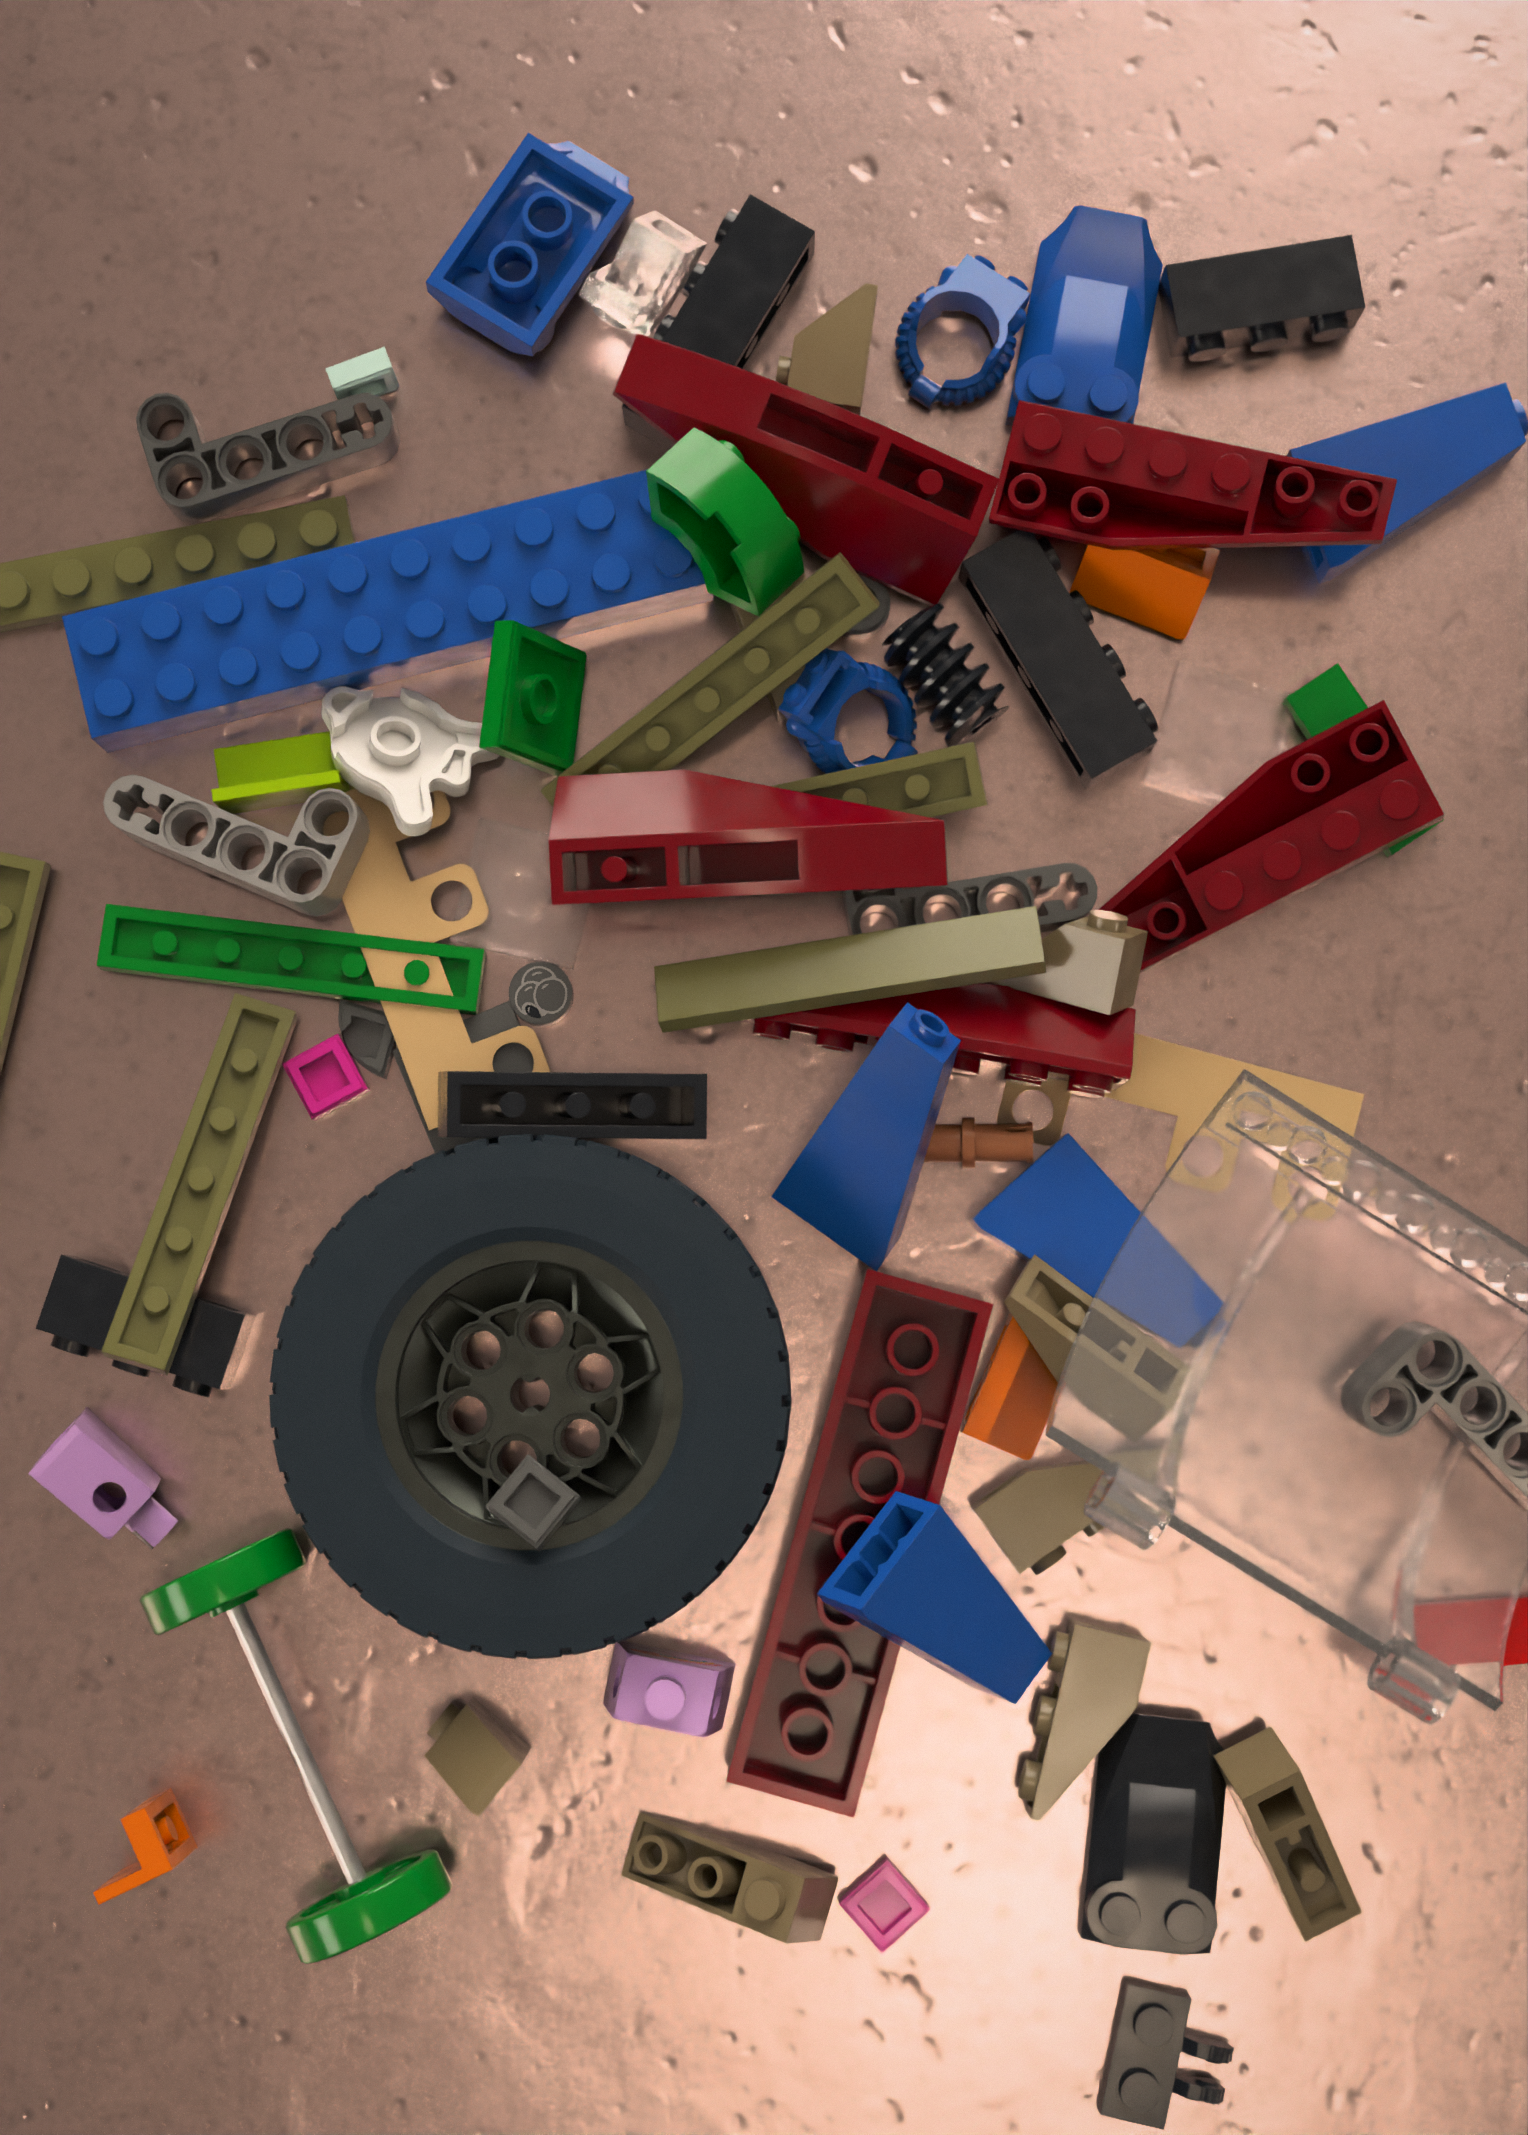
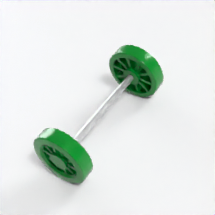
M285 1528L144 1594L140 1598V1603L154 1634L158 1636L206 1613H209L210 1618H213L223 1612H227L347 1880V1883L299 1911L286 1924V1930L300 1961L305 1964H312L351 1950L416 1917L446 1897L451 1892L453 1884L438 1851L433 1849L417 1852L367 1873L362 1866L245 1605V1602L259 1596L257 1589L306 1566L307 1561L293 1530Z

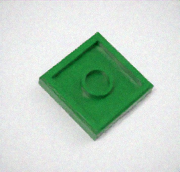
M514 620L495 621L479 748L553 776H558L574 763L587 659L586 652Z

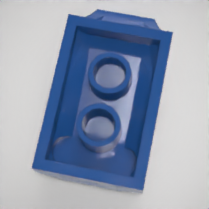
M528 133L426 280L427 292L456 319L503 348L517 354L533 357L536 352L543 350L551 342L555 332V323L633 206L634 197L629 194L628 189L629 177L570 141L545 143Z
M1079 205L1072 209L1067 218L1054 232L1041 241L1005 425L1013 426L1019 400L1133 424L1139 403V390L1163 267L1154 249L1146 219L1140 216Z

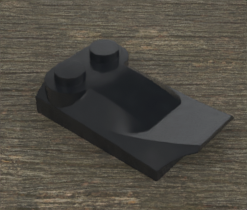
M1133 1713L1096 1755L1078 1928L1080 1938L1118 1948L1178 1955L1211 1953L1212 1940L1218 1926L1215 1904L1226 1782L1214 1758V1755L1224 1749L1216 1739L1210 1722Z

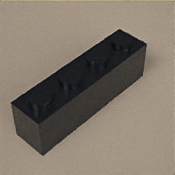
M751 194L740 212L731 209L726 214L715 236L714 242L719 245L708 264L702 261L696 264L683 289V295L687 297L676 317L667 314L663 318L653 336L654 339L700 353L741 369H745L815 251L814 230ZM623 403L622 410L626 426L668 450L675 445L673 441Z
M1017 530L964 560L961 564L958 578L1083 788L1087 790L1148 755L1158 741L1153 734L1158 731V724L1146 702L1140 697L1133 700L1121 679L1126 677V671L1115 650L1109 644L1101 647L1091 631L1089 625L1094 623V619L1082 595L1077 590L1069 593L1058 576L1057 572L1062 569V566L1051 543L1044 536L1037 540L1032 532Z
M438 1072V1137L499 1138V1136L532 1134L533 1138H537V1135L546 1134L573 1138L707 1139V1074Z

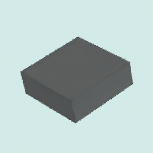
M528 1454L487 1503L485 1508L540 1552L581 1502L582 1498Z

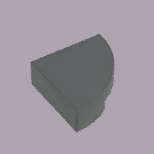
M341 999L338 1022L347 1049L362 1067L379 1077L387 1079L394 1056L392 1050L396 1049L397 1044L385 1012Z

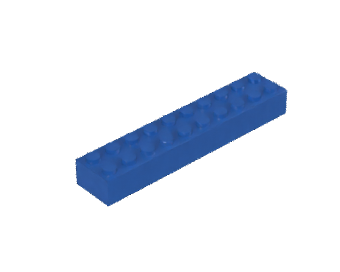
M646 470L65 615L62 616L91 739L107 753L321 700L327 692L335 687L346 686L360 690L490 657L495 621L514 620L559 640L713 601L714 595L708 593L702 571L686 547L671 532L652 521Z

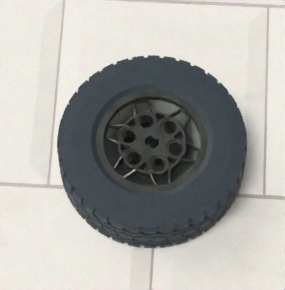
M532 1134L499 1136V1138L489 1140L488 1138L456 1145L447 1151L441 1150L414 1162L412 1166L405 1170H399L375 1186V1190L368 1196L364 1195L341 1216V1221L336 1228L332 1227L314 1250V1257L311 1259L310 1264H305L291 1292L293 1297L290 1306L286 1305L276 1336L279 1338L278 1348L273 1351L270 1382L273 1383V1394L269 1395L270 1424L271 1428H274L276 1437L275 1440H272L279 1472H284V1478L287 1482L284 1484L294 1511L296 1515H301L302 1521L305 1523L302 1527L320 1554L324 1552L326 1558L330 1561L328 1565L350 1588L354 1586L361 1593L360 1597L386 1617L390 1615L396 1619L397 1624L425 1638L430 1636L438 1640L439 1644L469 1653L473 1650L485 1656L516 1659L517 1657L541 1659L594 1651L649 1630L650 1627L662 1623L686 1607L689 1602L698 1597L722 1574L750 1538L749 1536L757 1526L776 1485L788 1439L792 1401L790 1367L779 1313L759 1267L735 1231L703 1198L668 1172L620 1149L573 1137L544 1134L533 1138ZM543 1310L556 1312L564 1324V1333L561 1340L551 1348L537 1346L529 1335V1324L532 1317ZM477 1332H490L497 1338L500 1344V1357L496 1364L489 1369L477 1368L469 1361L467 1356V1343ZM594 1353L605 1356L613 1366L614 1376L612 1382L607 1389L601 1392L587 1390L578 1379L577 1371L580 1362L584 1357ZM543 1379L548 1385L550 1392L548 1404L545 1408L538 1404L526 1409L520 1402L518 1395L519 1386L523 1380L531 1383ZM465 1396L477 1398L486 1408L487 1419L485 1426L476 1434L462 1432L457 1428L453 1419L455 1405ZM577 1419L588 1420L598 1429L600 1444L596 1452L591 1456H576L566 1447L564 1440L565 1430L572 1421ZM511 1441L528 1443L534 1449L537 1461L582 1498L581 1502L540 1552L485 1508L487 1503L510 1477V1474L504 1469L502 1464V1453Z

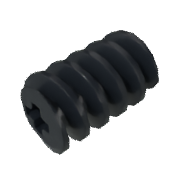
M940 602L923 609L906 620L885 639L882 646L891 644L884 656V662L888 667L894 668L907 664L899 676V681L903 687L909 688L922 684L914 697L916 705L924 708L937 704L929 717L931 725L939 728L953 723L944 738L946 745L951 747L964 744L1004 714L1010 706L998 709L995 705V702L1005 689L1002 683L984 689L979 684L990 668L987 663L971 668L965 666V661L975 648L972 643L956 648L950 646V641L960 628L955 622L941 628L935 626L936 619L944 609Z

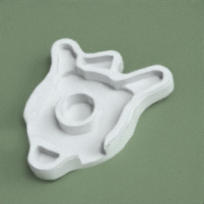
M346 686L331 689L323 697L321 715L330 731L331 756L335 768L340 771L342 778L356 790L388 806L397 828L407 836H419L425 834L431 828L433 818L431 792L442 791L453 797L465 795L469 790L472 766L477 763L497 759L500 756L479 748L482 723L458 719L446 712L438 703L418 692L401 688L400 698H373L374 689L360 691Z

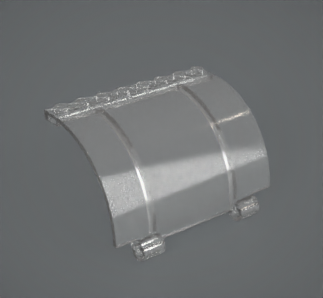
M1244 1069L1174 1161L1145 1205L1109 1267L1083 1319L1063 1367L1052 1401L1045 1436L1102 1470L1086 1499L1083 1510L1085 1516L1143 1551L1148 1550L1157 1542L1167 1526L1181 1533L1375 1652L1377 1656L1368 1674V1688L1426 1724H1433L1448 1711L1459 1689L1496 1711L1504 1702L1502 1681L1508 1632L1514 1608L1528 1571V1509L1511 1495L1431 1410L1410 1430L1400 1436L1389 1438L1379 1436L1350 1419L1342 1408L1340 1396L1342 1387L1348 1377L1395 1329L1404 1323L1417 1321L1429 1324L1457 1338L1528 1413V1247ZM1433 1341L1424 1344L1417 1353L1416 1363L1419 1370L1430 1365L1434 1359L1435 1346ZM1476 1387L1466 1391L1461 1398L1460 1411L1462 1415L1470 1412L1476 1405L1478 1399ZM1388 1388L1379 1390L1371 1399V1416L1379 1415L1388 1406L1390 1398ZM1519 1433L1509 1437L1505 1443L1503 1450L1505 1460L1514 1456L1518 1451L1521 1442Z

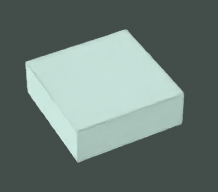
M385 347L325 368L338 400L362 393L381 396L400 387Z

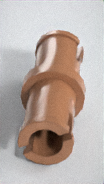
M962 1117V1124H935L924 1163L962 1162V1169L975 1168V1162L1033 1163V1123L975 1124V1117Z

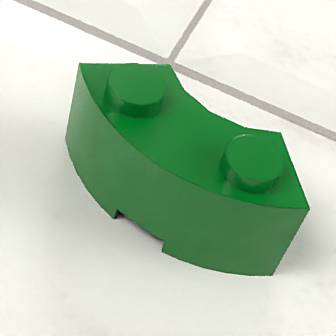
M694 427L646 470L652 521L671 532L691 553L702 571L708 593L759 617L804 573L803 558L798 543L800 541V532L796 524L786 516L771 491L745 463L743 455L732 443L725 440L717 441Z

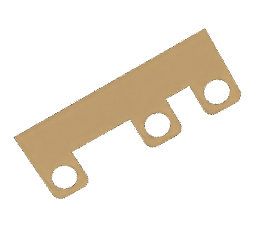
M356 789L344 792L363 810L370 825L368 842L342 896L355 934L434 943L477 927L485 922L489 912L488 905L477 876L470 866L456 864L410 882L396 842L411 836L403 834L397 828L390 809L383 802L367 796ZM433 791L434 807L430 829L443 825L450 816V805L445 793L442 791ZM339 811L328 816L323 826L324 836H334L341 833L348 824L349 813ZM446 881L463 883L472 895V907L469 913L457 921L441 919L432 908L431 898L434 890ZM360 947L375 987L453 996L438 956ZM413 960L423 961L427 964L430 971L428 980L419 986L411 985L404 976L406 965ZM381 1001L429 1131L438 1127V1072H494L493 1057L501 1046L508 1043H519L530 1050L534 1059L532 1072H550L538 1037L530 1027L517 1026L471 1043L459 1010Z
M1134 1033L1131 1078L1118 1089L1112 1090L1111 1093H1105V1097L1178 1116L1166 1160V1171L1173 1180L1196 1187L1218 1191L1228 1185L1242 1133L1283 1144L1271 1191L1273 1203L1278 1208L1316 1219H1325L1331 1216L1336 1208L1364 1094ZM1047 1078V1081H1042L1041 1087L1006 1081L997 1115V1123H1017L1012 1111L1015 1099L1027 1090L1041 1091L1050 1098L1053 1104V1117L1046 1127L1033 1131V1143L1044 1146L1054 1144L1061 1135L1071 1093L1066 1091L1068 1081ZM1193 1136H1210L1219 1143L1222 1149V1162L1219 1168L1210 1175H1195L1188 1171L1183 1164L1181 1156L1183 1146ZM1299 1164H1315L1327 1176V1192L1316 1203H1300L1288 1191V1175Z

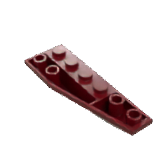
M639 333L635 336L612 395L675 444L694 427L717 441L725 440L732 443L743 455L745 463L771 491L786 516L796 524L800 532V541L820 557L829 561L841 552L856 573L929 606L939 602L974 543L999 481V478L825 400L764 376Z
M1019 400L989 516V523L1110 550L1382 544L1397 479Z
M1382 700L1266 761L1099 910L1122 914L1128 917L1127 926L1148 931L1140 973L1435 825L1443 820L1444 813L1385 701Z
M685 769L558 776L548 838L552 905L948 885L945 820Z
M972 984L742 1020V1022L754 1024L752 1034L760 1037L790 1041L791 1032L794 1031L816 1035L815 1046L835 1051L853 1052L854 1043L875 1046L887 1027L908 1002L918 1010H926L938 1016L945 1022L949 1032L961 1040L951 1072L978 1075L980 1066L1005 1070L1003 1080L1011 1083L1041 1087L1042 1081L1052 1078L1068 1081L1066 1091L1069 1093L1104 1098L1105 1093H1111L1112 1090L1118 1089L1131 1078L1136 1009L1126 1008L1112 1015H1107L1016 990L1009 986Z

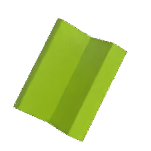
M330 731L214 749L219 788L211 789L212 799L220 809L232 814L305 803L309 796L322 789L333 788L343 792L350 790L349 783L342 778L340 771L335 768L331 756Z

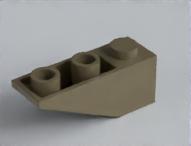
M1159 1450L1025 1468L1018 1471L970 1507L1013 1568L1019 1574L1031 1568L1034 1574L1038 1575L1053 1566L1067 1554L1062 1544L1078 1532L1083 1530L1087 1537H1091L1119 1517V1513L1114 1507L1135 1492L1140 1500L1169 1482L1172 1476L1167 1471V1468L1179 1461L1174 1452Z
M1070 1618L1068 1619L1065 1633L1055 1631L1050 1646L1052 1655L1047 1662V1669L1056 1671L1051 1697L1040 1696L1032 1728L1033 1734L1041 1736L1036 1761L1025 1760L1018 1787V1798L1027 1800L1025 1810L1030 1819L1042 1820L1137 1709L1152 1645L1145 1637Z
M639 1812L621 1873L623 1877L785 1944L821 1941L839 1877L788 1856L645 1812Z

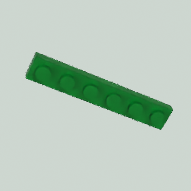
M106 904L96 966L104 971L381 1004V1001L454 1009L459 1010L461 1014L477 1015L486 952L480 948ZM360 947L438 956L453 996L375 987ZM420 960L409 962L404 969L405 979L408 983L415 986L424 984L430 975L427 964Z

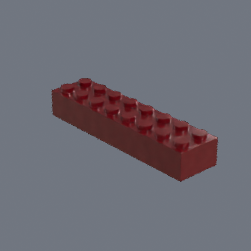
M865 1270L729 1762L726 1782L848 1817H855L900 1646L824 1603L817 1593L895 1491L938 1505L940 1504L994 1304L874 1270Z

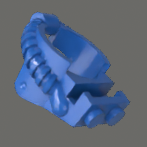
M966 254L958 266L950 265L943 269L938 286H931L926 290V294L922 292L917 296L916 302L913 301L908 306V312L903 314L901 318L902 324L898 326L897 334L899 336L895 339V346L898 349L895 351L896 359L900 361L898 363L899 370L904 372L903 378L906 382H910L912 386L908 396L929 409L932 408L935 402H943L942 405L948 406L949 403H954V406H960L964 401L966 404L974 402V398L981 399L985 396L986 391L990 393L996 388L995 383H1001L1004 379L1003 373L1009 371L1011 367L1010 361L1014 359L1015 352L1013 349L1016 347V338L1013 336L1026 322L1027 318L1024 310L1028 305L1030 293L1027 292V286L1020 279L1014 276L1005 278L994 271L995 266L983 256L977 255L973 258ZM942 311H964L975 315L987 327L994 343L993 349L980 371L969 378L945 380L942 387L922 375L924 364L919 357L916 339L920 330L929 321L941 316Z
M825 648L806 663L805 669L797 681L786 689L783 695V702L778 708L788 719L786 723L787 731L791 735L798 737L800 746L825 774L918 753L911 744L912 740L915 741L916 734L913 732L914 729H917V722L914 720L916 718V710L912 708L914 703L912 698L908 696L909 692L886 669L866 662L857 663L845 651ZM865 689L883 699L889 720L887 734L896 739L884 759L871 755L864 760L850 762L844 753L842 743L834 740L836 720L843 704L853 694Z

